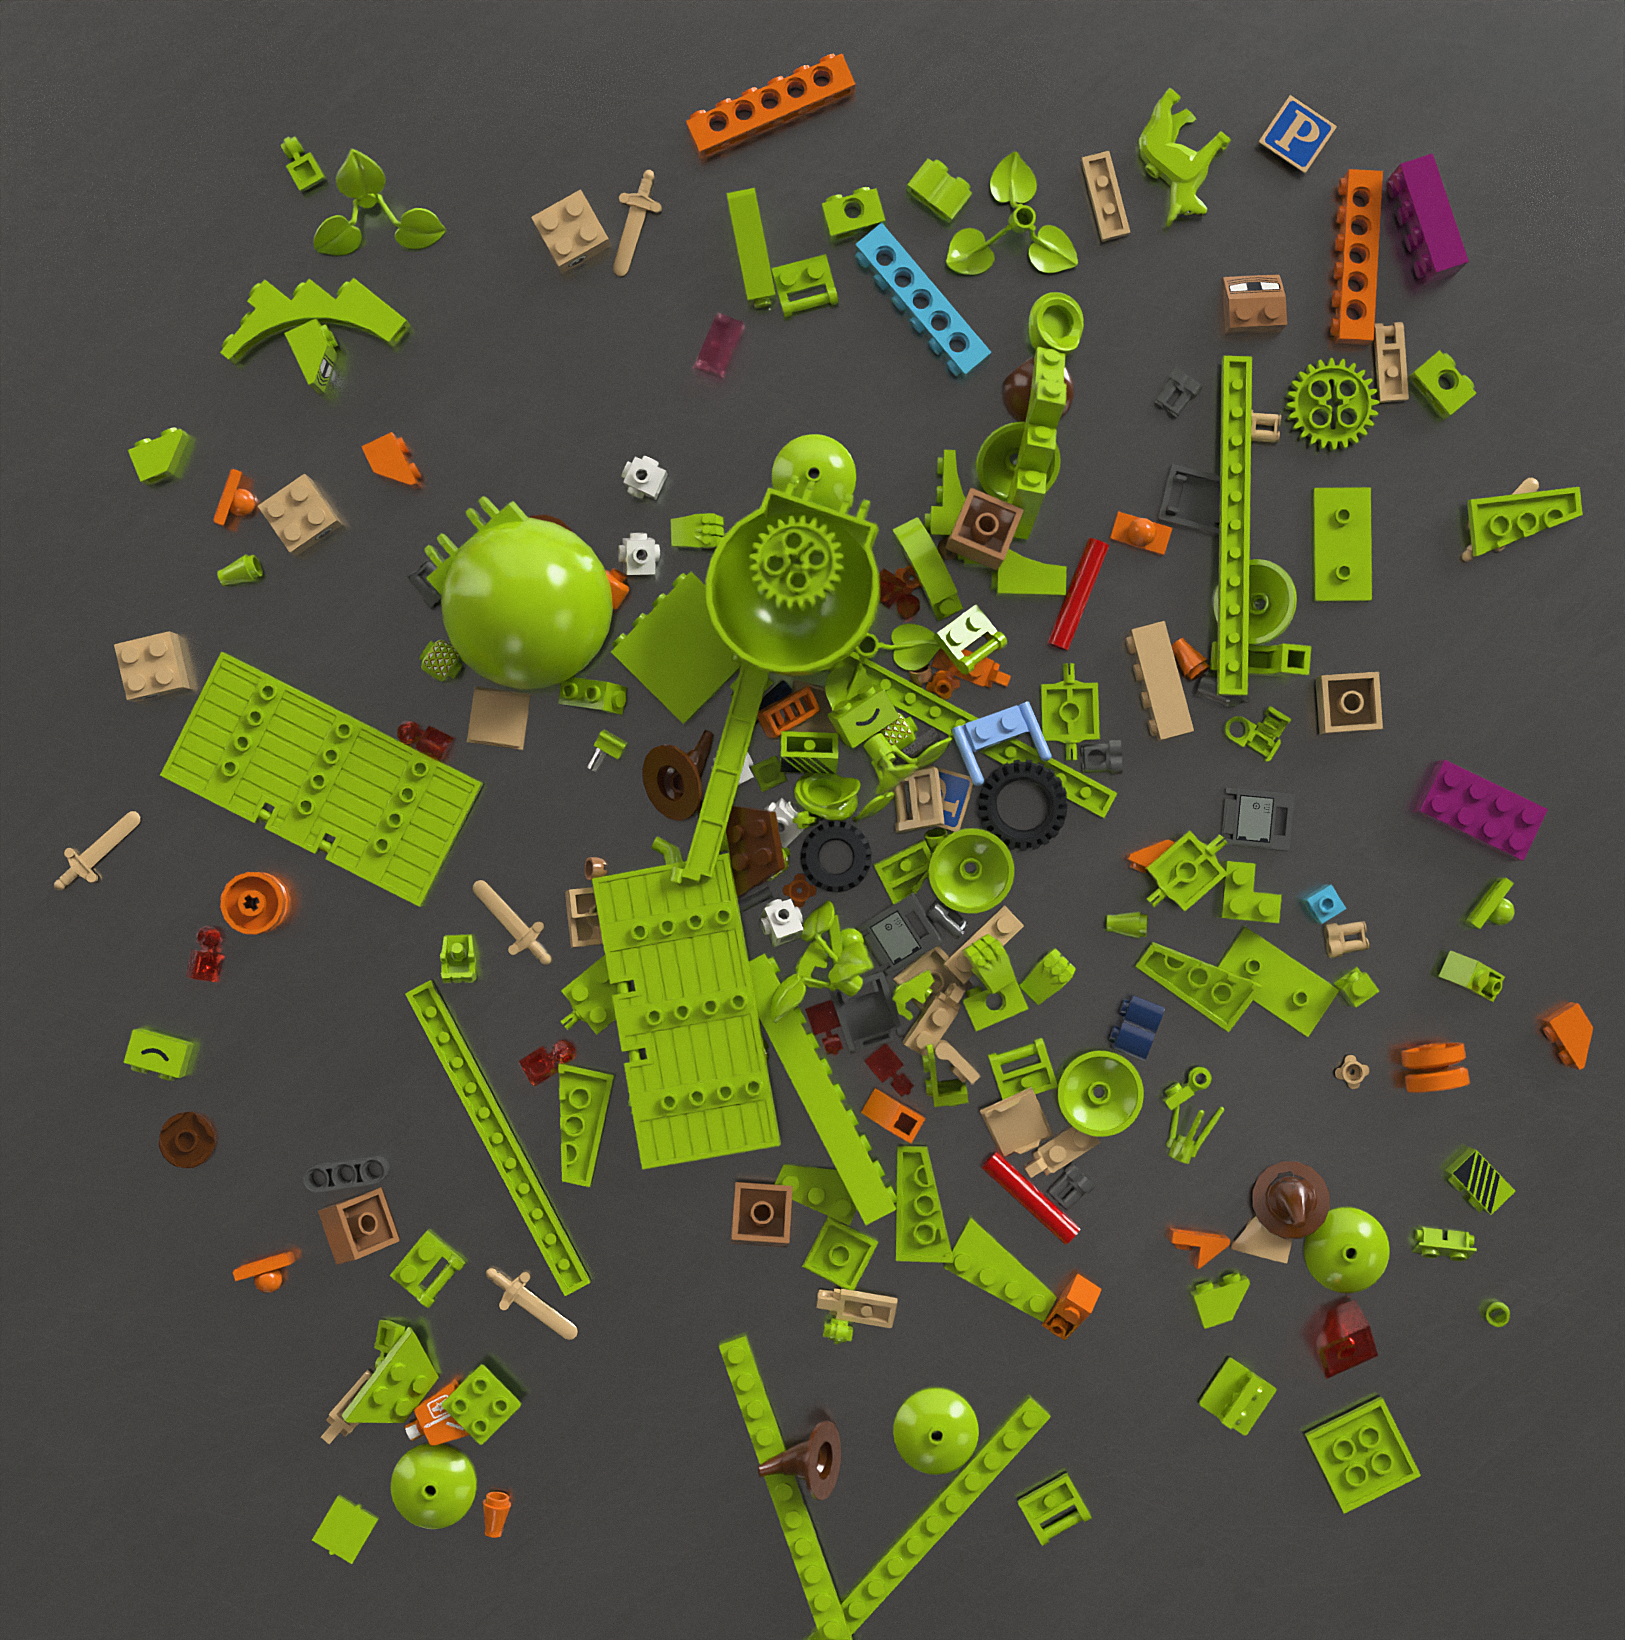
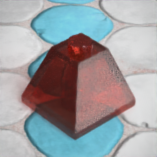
M1356 1300L1339 1304L1335 1309L1328 1312L1315 1343L1326 1379L1378 1356L1371 1327Z

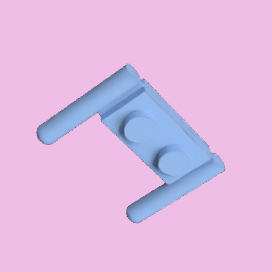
M1029 702L971 721L951 730L975 786L982 785L984 779L973 752L975 753L1011 740L1030 732L1040 759L1042 761L1051 759L1050 750Z

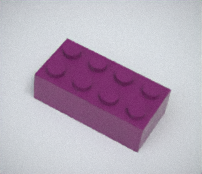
M1433 153L1399 164L1388 178L1387 189L1390 197L1395 198L1398 207L1396 209L1397 220L1400 225H1404L1407 234L1405 235V244L1408 251L1413 252L1416 261L1414 262L1416 276L1421 278L1423 285L1456 275L1469 260Z
M1445 759L1436 762L1413 810L1414 813L1514 861H1524L1548 811L1547 808Z

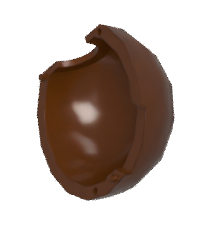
M1035 356L1017 367L1006 377L1002 384V401L1008 413L1018 422H1026ZM1066 367L1064 369L1066 404L1061 418L1070 410L1075 396L1074 381Z

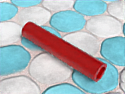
M1088 538L1047 644L1064 651L1069 650L1108 551L1109 545L1098 539Z
M995 1151L983 1163L981 1168L1062 1243L1067 1245L1078 1234L1080 1228L999 1153Z

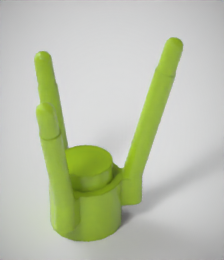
M1180 1105L1175 1107L1172 1114L1170 1134L1166 1146L1170 1148L1168 1156L1189 1164L1191 1157L1195 1158L1199 1147L1224 1112L1223 1107L1217 1110L1196 1142L1192 1139L1201 1122L1204 1111L1199 1110L1187 1137L1179 1135L1175 1139Z

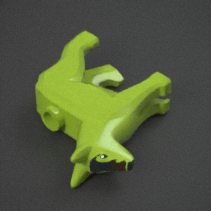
M1171 88L1165 92L1162 99L1156 104L1151 119L1138 140L1140 157L1146 164L1145 170L1155 179L1160 176L1170 185V210L1166 223L1167 227L1173 223L1177 216L1183 218L1190 216L1203 217L1207 214V208L1197 198L1196 192L1207 176L1208 167L1213 157L1219 151H1224L1231 142V139L1220 131L1199 152L1184 145L1176 144L1175 141L1180 128L1187 123H1193L1196 118L1187 108L1171 115L1170 109L1181 99L1180 95Z

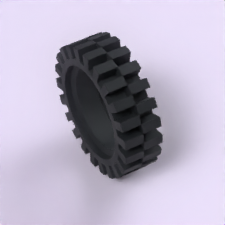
M1014 760L1011 764L1007 762L1001 768L995 769L981 790L978 803L979 817L982 819L981 824L984 829L986 828L988 832L994 834L1004 844L1008 845V849L1020 848V851H1027V848L1038 849L1040 845L1044 844L1045 846L1050 843V839L1055 838L1059 834V830L1065 823L1068 808L1065 787L1063 788L1061 779L1054 775V771L1050 768H1045L1044 764L1040 762L1038 764L1032 763V760H1026V762ZM1028 780L1038 784L1046 792L1050 802V811L1047 818L1039 826L1029 830H1018L1010 827L1001 819L997 810V797L1000 791L1011 782Z

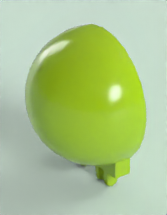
M794 475L791 477L785 493L768 488L761 508L738 521L721 539L711 558L706 577V603L713 626L725 645L744 662L763 672L782 676L811 675L830 669L847 658L865 639L875 620L880 600L879 572L872 553V547L879 530L877 524L865 521L870 501L863 500L857 516H850L848 513L853 505V495L846 494L840 511L812 503L811 500L816 489V483L810 481L806 485L802 499L795 497L800 477ZM790 516L794 518L795 523H799L801 517L805 516L808 525L813 519H816L817 529L824 524L827 525L828 531L826 535L835 533L836 539L833 543L841 544L842 549L837 553L843 554L845 559L837 563L844 566V572L836 573L841 578V584H831L835 589V593L832 594L826 591L824 593L826 602L819 598L815 599V608L809 602H806L804 611H801L799 604H795L793 610L789 611L787 602H784L783 606L778 608L776 605L777 598L768 602L766 599L768 591L763 594L758 592V587L762 583H753L752 578L757 574L751 573L749 569L750 566L757 564L751 563L749 556L751 554H758L753 548V543H763L759 534L762 533L768 536L770 534L768 525L775 529L779 528L778 519H781L785 525L789 524ZM798 538L791 539L787 547L796 549L802 544V540ZM813 543L808 545L806 552L814 546ZM821 555L814 556L810 564L819 566L824 563L825 558ZM794 560L791 562L793 567L795 565L800 567L803 565L801 560L799 562ZM775 561L771 563L769 570L774 572L780 571L784 563ZM787 576L780 580L781 584L785 583ZM797 578L793 581L792 587L795 589L803 588L807 580Z
M482 496L479 499V504L492 519L486 523L476 510L469 508L466 511V515L479 531L458 549L445 534L441 533L437 539L439 544L450 555L446 560L431 545L424 548L426 555L438 567L426 579L441 595L442 619L449 641L463 662L478 675L498 685L515 689H543L565 682L583 670L598 654L609 632L613 604L611 586L604 566L591 547L575 533L553 522L528 518L514 501L499 511L489 499Z

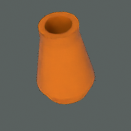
M1184 638L1177 640L1171 645L1184 676L1189 677L1191 681L1200 677L1202 673L1204 674L1210 668L1206 663L1208 660L1188 644Z
M490 1492L486 1495V1499L483 1500L484 1534L488 1537L498 1538L502 1535V1529L511 1507L509 1496L505 1493Z

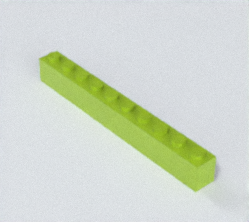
M764 953L749 961L758 1017L865 1225H868L895 1211L896 1206L894 1203L899 1200L892 1186L885 1187L881 1177L885 1176V1173L879 1161L873 1162L868 1152L872 1150V1147L865 1134L859 1136L855 1128L859 1122L852 1109L846 1111L842 1100L846 1099L839 1083L833 1086L828 1076L833 1072L826 1058L820 1060L815 1051L820 1046L812 1032L807 1035L802 1025L807 1021L801 1009L798 1007L792 1010L787 1015L778 1019L776 1023L772 1020L771 1003L775 991L781 984L776 975L780 972V969L774 957L768 958Z

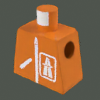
M456 1379L448 1382L415 1407L414 1412L417 1420L405 1425L406 1433L411 1441L425 1435L429 1444L434 1446L470 1435L442 1407V1403L458 1388L459 1385Z

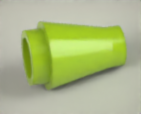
M247 554L217 572L218 579L224 587L231 584L257 581V578L263 574L258 558L255 555L248 556Z
M1141 911L1107 915V932H1114L1136 939L1147 937L1148 914H1141Z

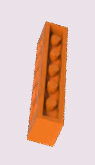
M829 54L821 58L819 63L814 66H801L794 70V74L784 79L783 76L773 78L763 88H750L741 94L742 97L733 101L731 99L722 100L712 110L707 112L699 110L690 115V119L686 120L687 129L700 159L855 93L856 84L843 54L837 56ZM818 77H826L829 83L826 86L820 87L814 81ZM792 88H800L804 93L798 98H793L788 92ZM767 99H774L778 103L773 109H767L762 104ZM741 110H747L752 114L747 120H740L736 115ZM716 121H721L726 125L719 132L712 130L710 127Z
M1349 169L1344 177L1339 180L1338 194L1342 195V206H1338L1337 223H1341L1340 234L1336 235L1335 251H1339V262H1335L1333 277L1338 279L1337 290H1334L1332 295V307H1336V318H1332L1330 334L1335 336L1334 344L1368 346L1374 341L1383 171ZM1359 196L1363 198L1365 206H1356L1353 203V197ZM1351 225H1360L1363 229V235L1354 234L1351 230ZM1350 252L1360 254L1362 263L1352 262L1349 256ZM1349 280H1355L1359 283V292H1354L1348 287ZM1346 309H1355L1359 314L1358 320L1350 319L1346 314Z

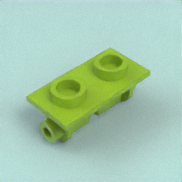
M1422 1227L1421 1230L1416 1229L1415 1241L1420 1242L1413 1249V1253H1419L1424 1258L1447 1256L1452 1261H1466L1477 1251V1248H1469L1474 1245V1236L1469 1235L1468 1232L1448 1230L1447 1240H1442V1229Z

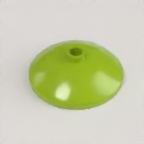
M1013 422L996 429L986 438L978 452L976 472L981 486L988 495L1006 502L1017 459L1011 461L1010 456L1012 454L1019 455L1025 422ZM1057 443L1046 473L1045 493L1054 484L1060 470L1061 459Z
M804 435L790 441L779 452L772 468V485L774 490L785 493L793 475L800 477L795 497L802 499L806 485L810 481L816 483V489L811 502L836 511H840L846 494L852 495L856 485V469L851 455L838 441L824 435ZM810 470H818L819 476L816 479L810 478L808 475Z
M1262 559L1249 560L1248 644L1257 645L1269 642L1285 631L1294 616L1297 604L1296 589L1288 573L1277 564ZM1217 586V589H1216V592H1215V596H1214V613H1215V617H1216L1217 622H1218V586ZM1264 600L1265 607L1260 610L1259 603Z
M962 829L949 834L936 846L929 862V879L934 893L946 906L962 913H980L995 907L1006 897L1014 880V862L1009 849L997 836L982 829ZM974 863L976 867L973 871L969 872L965 869L966 864Z
M1098 1050L1084 1053L1068 1064L1060 1077L1057 1096L1061 1112L1074 1128L1087 1135L1106 1137L1122 1132L1135 1121L1142 1108L1144 1089L1139 1073L1127 1059L1110 1051ZM1096 1087L1103 1088L1104 1092L1101 1097L1094 1096L1093 1091Z
M1340 1207L1329 1210L1324 1224L1315 1233L1305 1237L1303 1253L1309 1272L1321 1285L1339 1293H1355L1372 1286L1382 1276L1388 1264L1390 1248L1386 1232L1373 1216L1360 1209ZM1354 1248V1256L1347 1258V1249Z
M928 1388L911 1395L901 1405L894 1420L893 1435L896 1448L908 1465L923 1473L940 1475L960 1468L969 1460L978 1442L979 1427L972 1407L963 1397L948 1389ZM934 1431L942 1433V1437L938 1440L933 1439L931 1435Z
M424 1443L410 1449L397 1463L391 1478V1495L397 1510L410 1523L426 1529L445 1528L458 1522L470 1509L477 1489L475 1471L468 1458L457 1448L445 1443L434 1446ZM433 1486L436 1489V1493L428 1494L426 1487Z

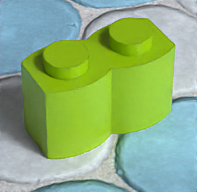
M927 159L907 184L906 190L918 201L929 207L936 215L951 224L970 200L972 192L969 189L971 186L960 177L955 179L947 173L948 168L941 161L935 159L933 162Z

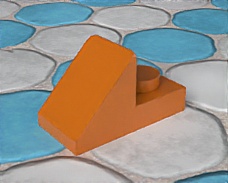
M1172 1228L1169 1231L1168 1240L1175 1244V1248L1191 1251L1193 1246H1196L1194 1267L1196 1269L1203 1267L1230 1245V1238L1225 1235Z

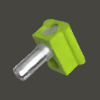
M605 729L602 730L593 745L597 749L588 768L591 769L593 767L592 771H597L606 754L620 759L629 743Z

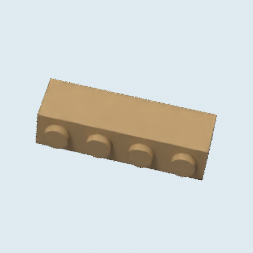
M1165 621L1130 630L1128 632L1129 637L1126 638V644L1129 654L1134 653L1137 664L1133 665V670L1137 682L1141 681L1144 692H1141L1140 696L1144 709L1149 708L1151 719L1148 720V726L1151 736H1156L1157 741L1193 732L1194 728Z

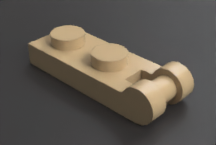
M1394 322L1391 326H1383V323L1375 324L1374 349L1379 403L1407 401L1409 394L1403 322ZM1385 337H1393L1394 344H1385Z

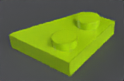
M924 839L873 864L893 904L911 893L916 894L922 887L925 879L929 877V862L932 853Z

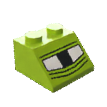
M315 318L285 332V336L308 385L320 395L325 392L338 355L334 347L338 346V343L327 325H321Z

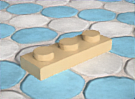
M1105 151L1082 157L1081 163L1101 241L1104 242L1129 235L1130 229L1110 152Z
M1004 905L942 965L963 985L974 975L971 970L973 967L970 961L963 955L962 950L970 946L986 934H990L1004 946L1024 925Z

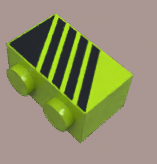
M781 731L780 772L836 774L838 765V733Z
M1471 1147L1463 1152L1445 1170L1451 1176L1448 1179L1449 1183L1458 1192L1464 1190L1471 1197L1468 1200L1469 1204L1479 1213L1484 1211L1492 1215L1516 1192L1476 1149Z

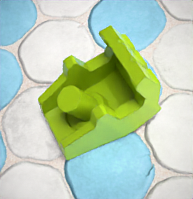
M706 513L671 519V546L694 550L717 548L724 536L723 517L714 513Z
M472 934L444 936L442 952L440 954L443 984L452 983V981L454 983H463V981L465 983H473L476 980V957Z
M990 934L984 935L962 950L964 957L968 958L973 967L971 969L972 972L978 976L991 993H996L1016 980L1005 949L1000 941Z
M815 938L810 942L804 954L798 960L795 971L801 979L808 977L822 981L813 978L811 973L815 967L827 968L829 955ZM806 984L810 988L814 987L822 989L821 986Z
M1056 948L1049 951L1037 962L1019 985L1038 1006L1059 991L1073 977L1076 970L1071 963L1067 964L1069 961L1064 956H1060L1061 953Z
M929 969L901 983L893 991L892 999L896 1002L899 1015H903L909 1021L913 1015L905 1007V1003L915 998L924 1004L925 999L933 991L929 988L934 982Z

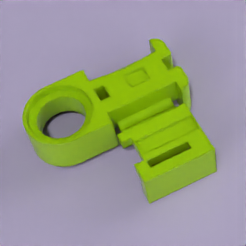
M1268 706L1264 712L1266 717L1262 723L1258 722L1257 725L1241 716H1235L1227 720L1223 728L1225 737L1241 748L1245 745L1266 757L1264 762H1268L1281 744L1280 739L1274 742L1275 738L1280 737L1292 719L1273 707ZM1270 713L1282 721L1279 722L1268 714ZM1234 721L1241 722L1245 727L1243 736L1239 738L1232 736L1229 731V727Z

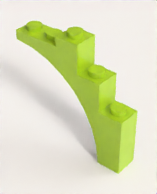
M354 277L350 282L346 281L339 288L336 299L311 279H308L306 283L302 282L296 287L292 300L264 279L261 284L257 283L249 293L250 298L247 302L255 310L252 313L248 312L240 322L241 327L234 335L230 334L222 344L223 349L220 353L235 365L251 348L269 336L288 328L303 325L315 318L320 324L333 323L357 328L378 337L391 347L396 345L411 325Z
M1037 347L1035 353L1028 412L1013 479L1006 499L1007 503L1024 510L1013 537L1027 540L1045 496L1046 473L1056 447V429L1066 404V384H1064L1065 352Z
M944 450L943 457L937 458V474L942 475V486H937L936 503H942V506H931L930 514L925 513L924 527L927 531H930L929 535L931 538H949L966 499L957 473L956 450ZM1008 549L999 569L996 572H991V589H996V596L1064 598L1066 595L1067 566L1044 564L1023 557ZM959 554L957 555L958 560H963V567L990 568Z

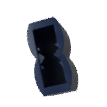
M1131 995L1129 1000L1124 999L1119 1011V1015L1123 1016L1119 1027L1114 1025L1109 1037V1042L1113 1043L1111 1049L1145 1061L1165 1008Z

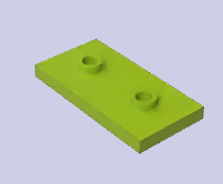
M1371 487L1313 488L1314 602L1372 601Z
M1246 926L1242 928L1217 965L1218 968L1263 985V988L1253 1001L1306 1037H1309L1340 991Z

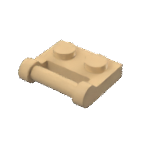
M933 767L915 771L909 778L900 782L893 789L897 823L894 824L895 833H908L913 830L945 825L939 771L937 768ZM909 783L913 820H908L904 786Z
M940 1039L933 1050L937 1057L942 1060L948 1059L953 1064L950 1068L951 1071L963 1083L968 1079L973 1084L980 1077L978 1072L946 1040Z

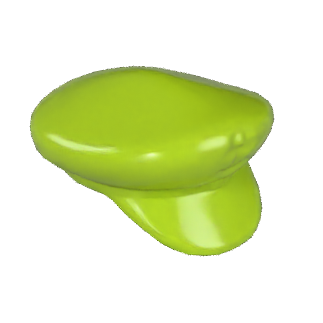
M1049 292L1037 299L1032 306L1028 324L1029 340L1035 350H1037V347L1065 352V356L1071 354L1078 346L1082 336L1083 314L1081 308L1072 297L1059 292Z
M805 773L795 784L794 796L800 806L806 811L830 821H843L850 818L857 809V793L861 784L856 778L842 777L838 774Z

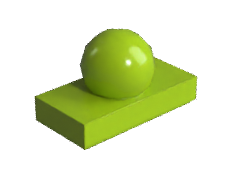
M1497 878L1465 920V923L1473 929H1481L1487 919L1495 925L1503 926L1508 924L1513 919L1515 912L1513 904L1508 899H1505L1504 896L1514 883L1507 878Z
M834 915L833 923L828 932L831 950L839 958L841 952L850 944L858 941L864 945V938L854 928H846L840 932L838 915Z

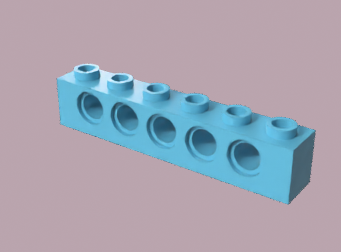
M880 223L856 243L855 251L857 254L855 258L863 268L869 267L875 274L873 279L882 290L887 288L893 295L891 300L901 312L906 310L911 316L909 321L917 332L921 333L923 331L930 339L928 341L929 346L937 355L940 353L944 355L948 360L946 363L947 367L955 376L960 374L965 379L990 358L992 352L883 223ZM886 254L891 257L892 262L887 266H882L876 259L878 256ZM899 276H906L911 283L907 287L902 288L896 285L895 279ZM923 297L928 301L929 305L925 309H918L913 304L914 299ZM935 319H942L946 322L947 327L942 331H937L932 327L931 322ZM954 340H959L963 342L965 349L962 352H954L949 344Z

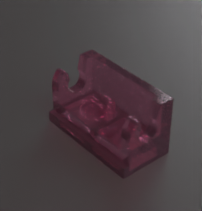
M721 313L715 315L693 367L723 379L743 333L744 322Z

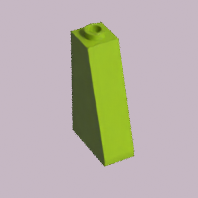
M755 188L727 193L728 208L748 306L754 305L755 308L768 307L772 301H776V294Z

